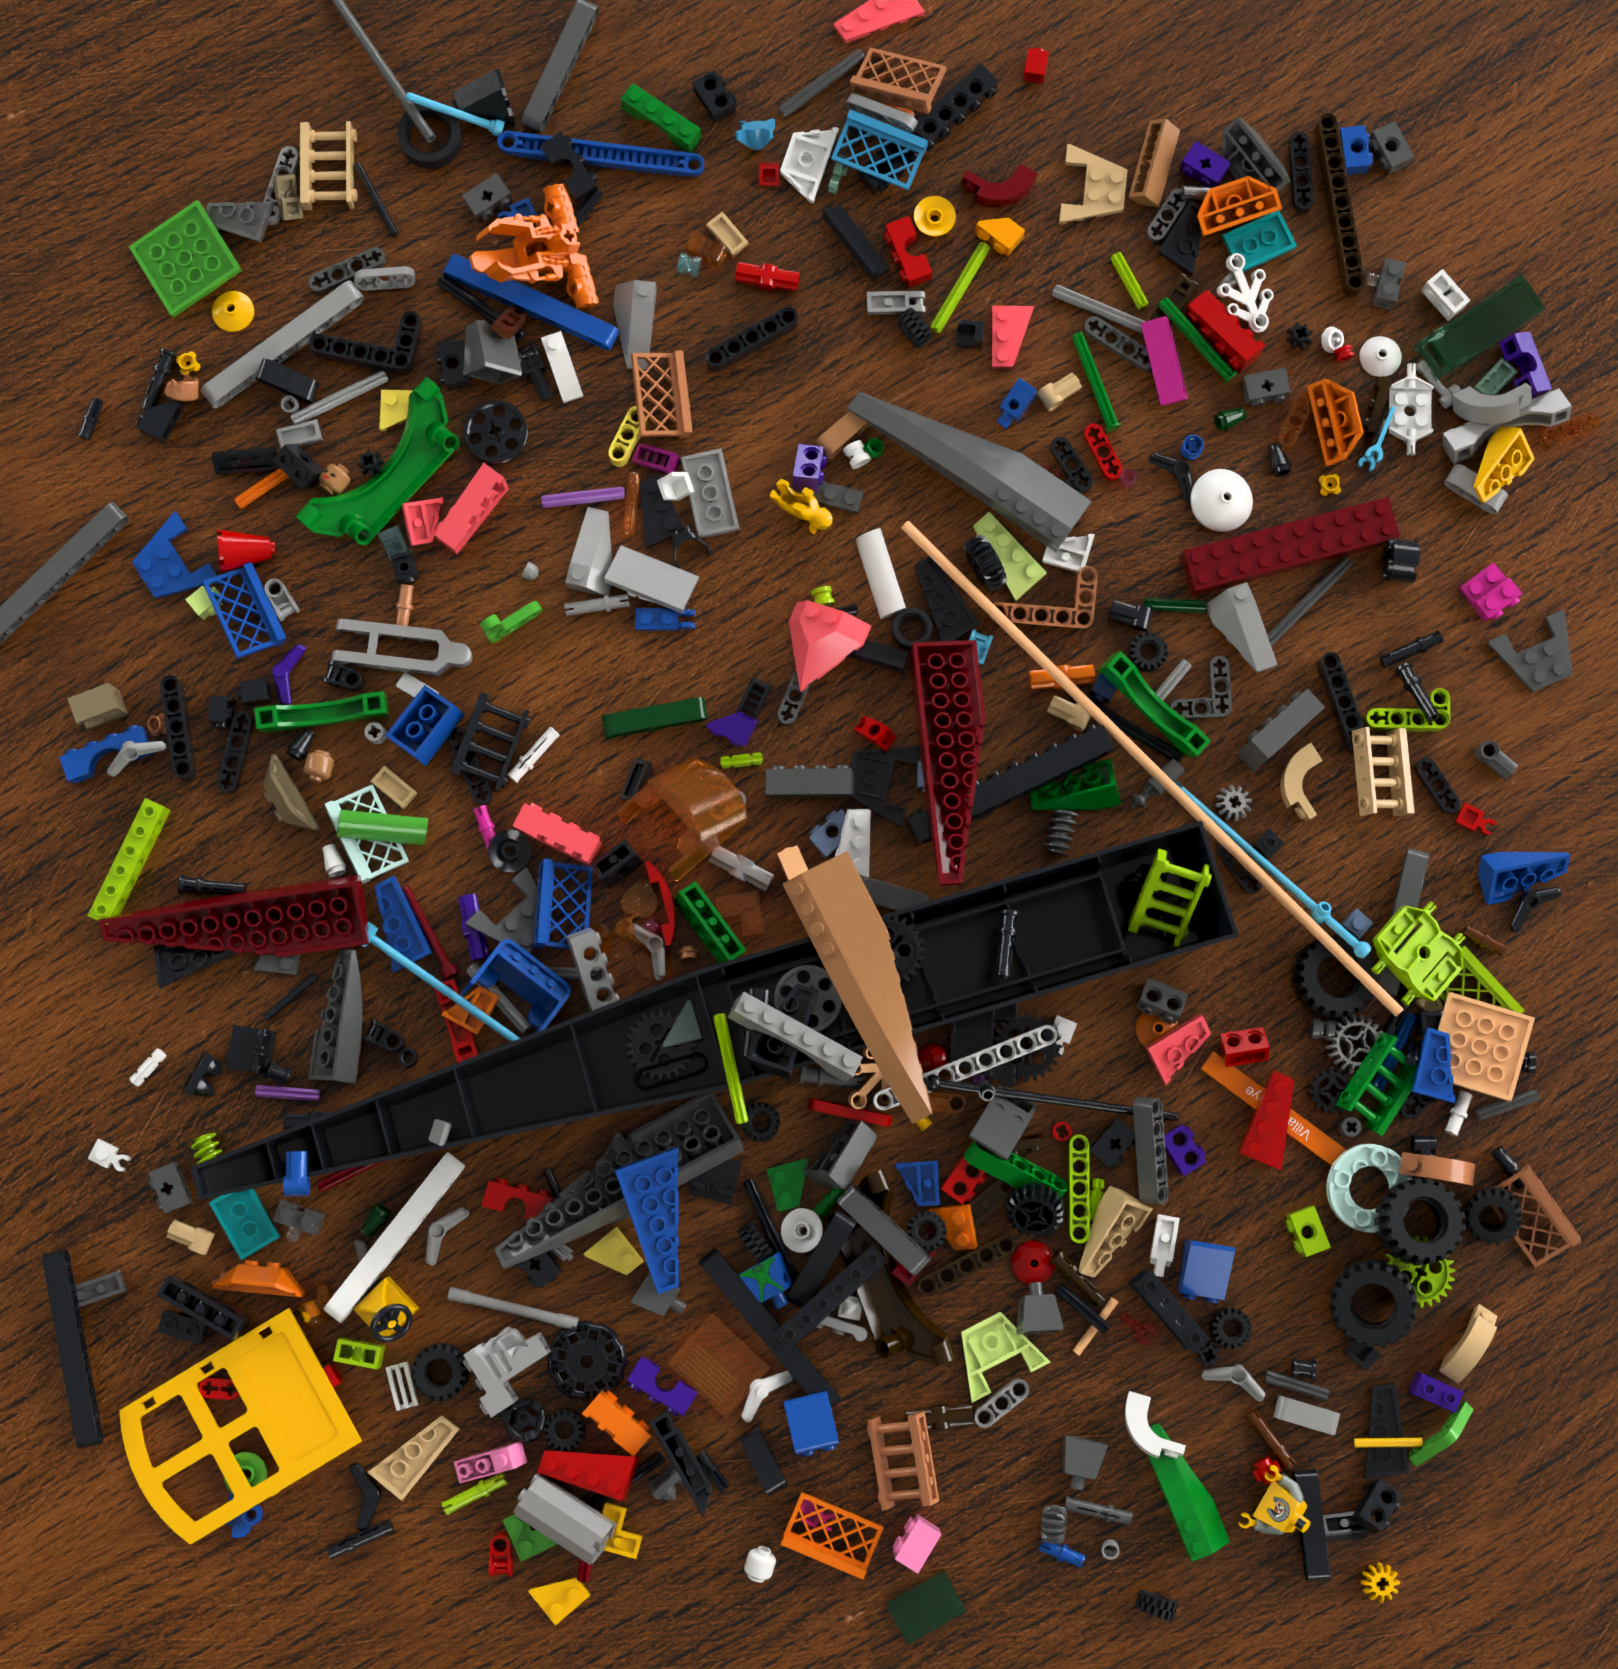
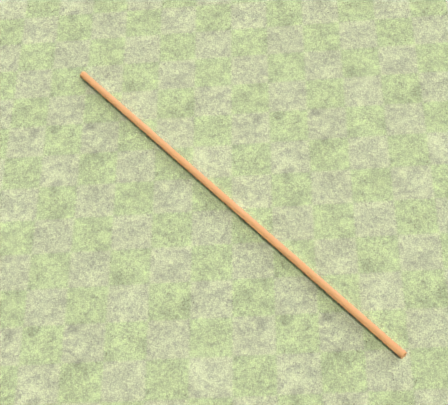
M907 521L901 527L1100 725H1103L1105 730L1198 822L1202 821L1204 828L1395 1017L1403 1011V1008L910 521Z

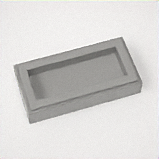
M317 419L276 429L280 449L285 444H298L301 447L323 441Z

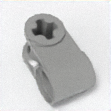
M270 579L266 582L265 593L281 622L292 613L300 612L295 600L280 580ZM276 585L280 586V592L272 595L271 589Z

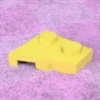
M381 390L380 431L384 432L395 424L399 423L400 425L407 421L409 395L413 390Z
M618 1227L614 1228L584 1253L586 1257L625 1275H628L644 1262Z

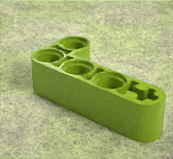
M1442 688L1435 689L1428 694L1434 707L1440 714L1439 717L1442 719V725H1437L1434 721L1427 722L1420 709L1397 708L1371 709L1363 716L1362 722L1364 727H1369L1370 731H1390L1406 728V731L1438 732L1450 723V695ZM1434 695L1441 697V704H1437L1434 701ZM1392 715L1399 718V725L1391 721ZM1414 715L1420 718V725H1416L1413 722L1412 718ZM1374 716V719H1382L1384 717V720H1379L1374 724V720H1370V717Z

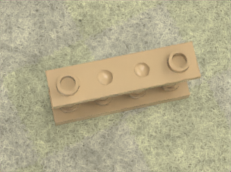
M346 121V131L315 132V130L311 129L309 122H300V203L304 210H312V203H315L316 200H346L349 208L354 209V202H357L358 198L357 189H354L353 166L354 142H357V130L353 129L350 121ZM319 140H346V151L315 152V150H312V143ZM316 160H346V171L315 172V170H312V163H315ZM316 180H346V191L315 192V190H312V183H315Z
M1369 727L1352 731L1360 816L1377 813V808H1393V816H1404L1414 813L1406 728L1385 732L1386 736H1370ZM1371 744L1387 745L1388 757H1372ZM1373 766H1389L1390 778H1374ZM1375 787H1391L1392 800H1376Z

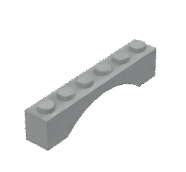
M1560 388L1548 391L1541 396L1533 398L1532 404L1520 409V417L1496 424H1481L1470 421L1460 427L1449 429L1443 433L1442 447L1452 463L1455 464L1473 457L1477 449L1495 433L1499 426L1541 425L1552 427L1570 420L1572 405Z
M743 992L736 999L728 1015L729 1019L748 1029L770 1035L793 1046L813 1059L826 1072L844 1082L854 1077L863 1058L746 992Z

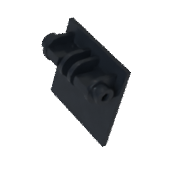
M233 1025L226 1068L263 1074L267 1064L272 1060L276 1031Z
M729 1159L692 1179L689 1194L731 1205L742 1162Z

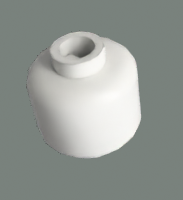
M764 1546L750 1550L744 1566L748 1578L755 1582H764L770 1579L776 1564V1557L769 1548Z

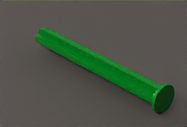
M1168 297L1163 298L1158 303V307L1223 377L1225 384L1238 373L1237 371L1234 372Z
M1082 332L1075 333L1072 336V340L1107 427L1105 431H1114L1122 425L1116 419L1084 334Z

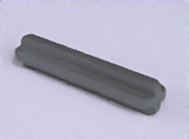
M1530 1090L1513 1096L1511 1102L1501 1100L1480 1107L1475 1112L1477 1118L1483 1120L1539 1100V1095L1536 1090Z
M1269 1370L1265 1373L1264 1381L1320 1400L1327 1401L1329 1390Z

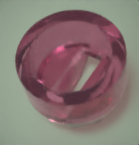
M1124 469L1120 473V483L1122 486L1132 487L1136 483L1137 474L1134 470Z
M655 917L648 918L643 928L658 935L662 925L660 919L655 923L653 922Z

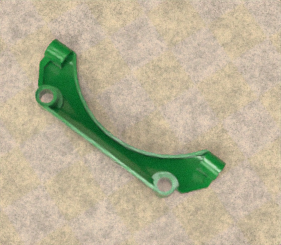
M425 377L410 393L404 432L396 450L382 467V473L377 472L374 477L349 492L332 497L312 498L295 517L314 533L341 537L346 533L360 545L370 543L377 533L402 508V504L406 503L459 447L460 440L458 436L445 427L449 421L443 395L439 392L440 388L430 378Z

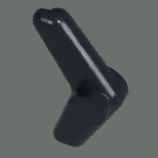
M1155 452L1148 457V461L1175 475L1185 502L1190 504L1193 488L1190 465L1186 461Z
M1552 887L1522 893L1520 904L1510 924L1511 930L1517 933L1531 910L1537 908L1539 904L1559 898L1562 894L1560 888Z
M353 1463L349 1466V1470L363 1494L356 1528L359 1531H363L369 1528L382 1492L361 1464Z

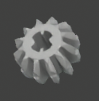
M1230 785L1228 790L1222 788L1220 790L1222 795L1216 796V799L1220 802L1215 804V808H1222L1218 815L1221 816L1226 813V821L1232 815L1233 821L1237 822L1239 816L1244 819L1246 817L1245 812L1251 811V808L1246 804H1250L1252 799H1245L1249 792L1240 793L1242 790L1241 786H1238L1236 791L1233 785ZM1232 799L1236 800V806L1234 808L1231 807L1232 803L1229 802Z

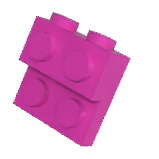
M1494 562L1459 588V591L1484 622L1490 618L1493 621L1503 614L1502 609L1504 607H1513L1520 601L1518 597L1522 595V592L1510 577L1506 579Z

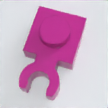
M806 1499L803 1500L800 1507L803 1515L815 1510L813 1502ZM799 1511L796 1518L801 1516ZM824 1511L820 1512L824 1524L830 1518L836 1519L834 1513L829 1512L825 1514L823 1513ZM817 1514L805 1518L807 1525L814 1528L817 1527L818 1523H821ZM831 1526L825 1527L827 1531H832L833 1529Z

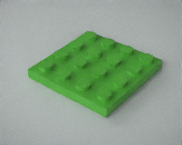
M198 200L129 246L172 317L177 316L242 272L241 267Z

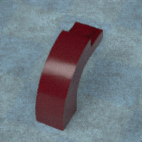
M1019 164L1014 174L1008 180L1001 183H991L967 170L963 175L961 185L968 192L977 193L976 203L987 207L999 208L1013 205L1022 200L1036 183L1038 174Z

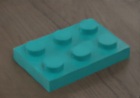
M1279 210L1225 233L1221 237L1230 256L1239 253L1244 257L1245 265L1242 268L1243 272L1295 250L1297 247Z
M255 1189L221 1195L209 1202L241 1260L281 1237Z

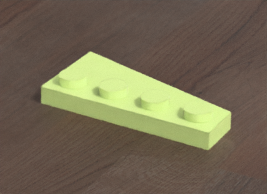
M990 512L973 526L976 534L984 536L991 543L993 549H995L1006 573L1007 582L1005 585L1008 587L1015 602L1047 574Z

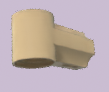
M1070 373L1054 384L1049 383L1037 392V395L1046 409L1051 411L1058 407L1064 399L1081 390L1082 386L1077 376Z
M1054 695L1047 710V713L1066 721L1070 727L1079 731H1084L1091 717L1080 704H1073Z
M174 1220L167 1231V1238L188 1246V1249L203 1255L207 1254L215 1235L211 1231L200 1227L195 1228L178 1220Z

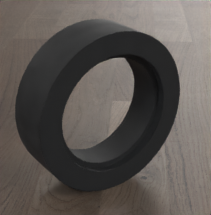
M416 104L415 107L424 119H439L449 127V140L442 149L433 153L417 150L410 142L411 131L415 124L408 113L405 112L399 121L397 136L406 158L418 167L425 169L443 167L453 161L461 149L462 132L459 122L453 116Z

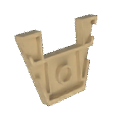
M1067 144L1065 165L1086 167L1083 206L1061 203L1059 224L1063 225L1070 221H1082L1085 218L1102 217L1123 212L1128 169L1071 144Z

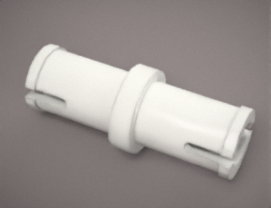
M1459 1091L1454 1108L1450 1110L1451 1116L1444 1130L1446 1133L1458 1136L1462 1122L1468 1116L1466 1112L1473 1098L1472 1094Z

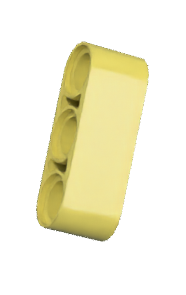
M637 406L629 409L609 448L610 461L614 466L623 467L627 464L640 439L639 422L632 420L633 416L638 414ZM632 433L634 436L630 440H625L623 435ZM617 451L624 453L622 458L617 459L613 457Z

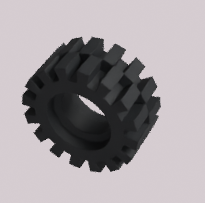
M910 307L896 318L899 329L916 348L922 347L933 338L928 324L924 322V319L920 317L915 309Z
M1152 631L1140 633L1129 646L1128 658L1142 672L1156 671L1168 657L1169 649H1167V642L1164 643V638H1160L1156 632L1155 634H1152ZM1150 644L1156 649V656L1153 659L1147 660L1141 656L1140 648L1143 645Z
M756 1102L746 1108L748 1122L741 1124L743 1132L754 1141L764 1142L770 1140L776 1135L780 1127V1117L777 1110L765 1102ZM758 1113H763L769 1118L768 1127L762 1131L756 1130L752 1125V1119Z
M919 1212L908 1223L907 1234L925 1252L938 1250L945 1241L947 1233L945 1222L935 1212ZM928 1223L935 1228V1236L932 1239L923 1240L920 1238L918 1229L922 1224Z
M751 1220L737 1230L739 1236L758 1263L773 1254L772 1249Z
M1223 1308L1220 1312L1214 1314L1215 1317L1211 1319L1210 1329L1212 1332L1211 1336L1215 1339L1216 1343L1225 1348L1237 1349L1249 1341V1335H1252V1323L1249 1322L1250 1319L1244 1312L1234 1308ZM1232 1319L1238 1323L1239 1332L1233 1337H1228L1223 1332V1324L1227 1320Z
M561 1409L554 1412L547 1419L544 1427V1437L548 1441L547 1444L551 1445L553 1449H558L561 1452L570 1451L582 1441L585 1434V1425L577 1412L574 1413L570 1409ZM560 1422H568L572 1425L573 1434L571 1437L562 1439L557 1435L556 1427Z
M1140 1589L1134 1607L1147 1614L1173 1622L1178 1603L1156 1593Z

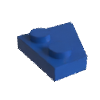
M938 1161L896 1163L897 1170L902 1175L918 1206L941 1205Z

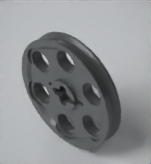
M803 965L791 969L777 984L774 994L776 1010L785 999L780 994L783 986L788 985L793 989L799 983L813 987L819 991L811 1015L817 1016L819 1023L811 1029L819 1032L827 1028L838 1016L842 1003L827 971L812 965ZM801 971H807L810 974V980L805 984L800 983L797 979V975ZM823 978H828L832 983L831 988L827 991L821 990L818 985L819 981ZM827 1000H832L836 1004V1009L832 1013H827L823 1010V1004Z

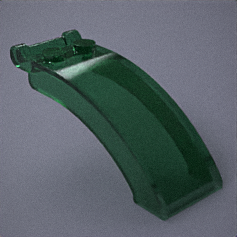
M1521 275L1508 282L1469 311L1433 331L1429 336L1420 340L1412 347L1415 352H1419L1433 372L1434 379L1438 381L1513 334L1545 311L1546 307L1524 276ZM1428 345V347L1431 349L1435 357L1442 365L1443 369L1439 367V365L1436 363V361L1434 360V358L1425 346Z

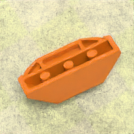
M1246 176L1209 189L1198 211L1197 219L1202 235L1205 236L1281 210L1282 206L1276 188Z
M1324 378L1308 385L1307 388L1325 464L1329 467L1346 460L1364 432L1354 392Z
M245 1260V1264L236 1265L213 1284V1289L305 1297L304 1289L287 1268L280 1267V1263L267 1262V1266L258 1265L256 1260Z

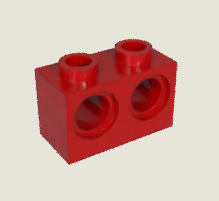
M1263 1027L1234 1032L1229 1031L1220 1034L1219 1048L1225 1067L1269 1061L1270 1047Z
M964 1155L940 1188L960 1204H963L965 1201L969 1203L976 1193L973 1189L977 1183L981 1185L988 1176L987 1173L978 1169L975 1177H969L966 1174V1168L970 1164L965 1160ZM958 1182L963 1183L965 1186V1192L962 1195H956L953 1191L954 1185Z

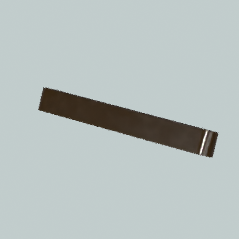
M1325 113L1320 116L1315 126V137L1341 286L1346 296L1355 297L1365 285V275L1338 122L1333 114ZM1322 124H1327L1330 128L1326 129ZM1329 143L1333 148H1328L1325 144ZM1329 163H1334L1337 168L1330 167ZM1332 183H1338L1341 188L1334 187ZM1336 202L1342 203L1344 208L1338 207ZM1339 222H1344L1347 228L1341 227ZM1342 242H1348L1351 247H1345ZM1346 262L1353 263L1354 268L1348 267ZM1349 282H1355L1358 287H1352Z

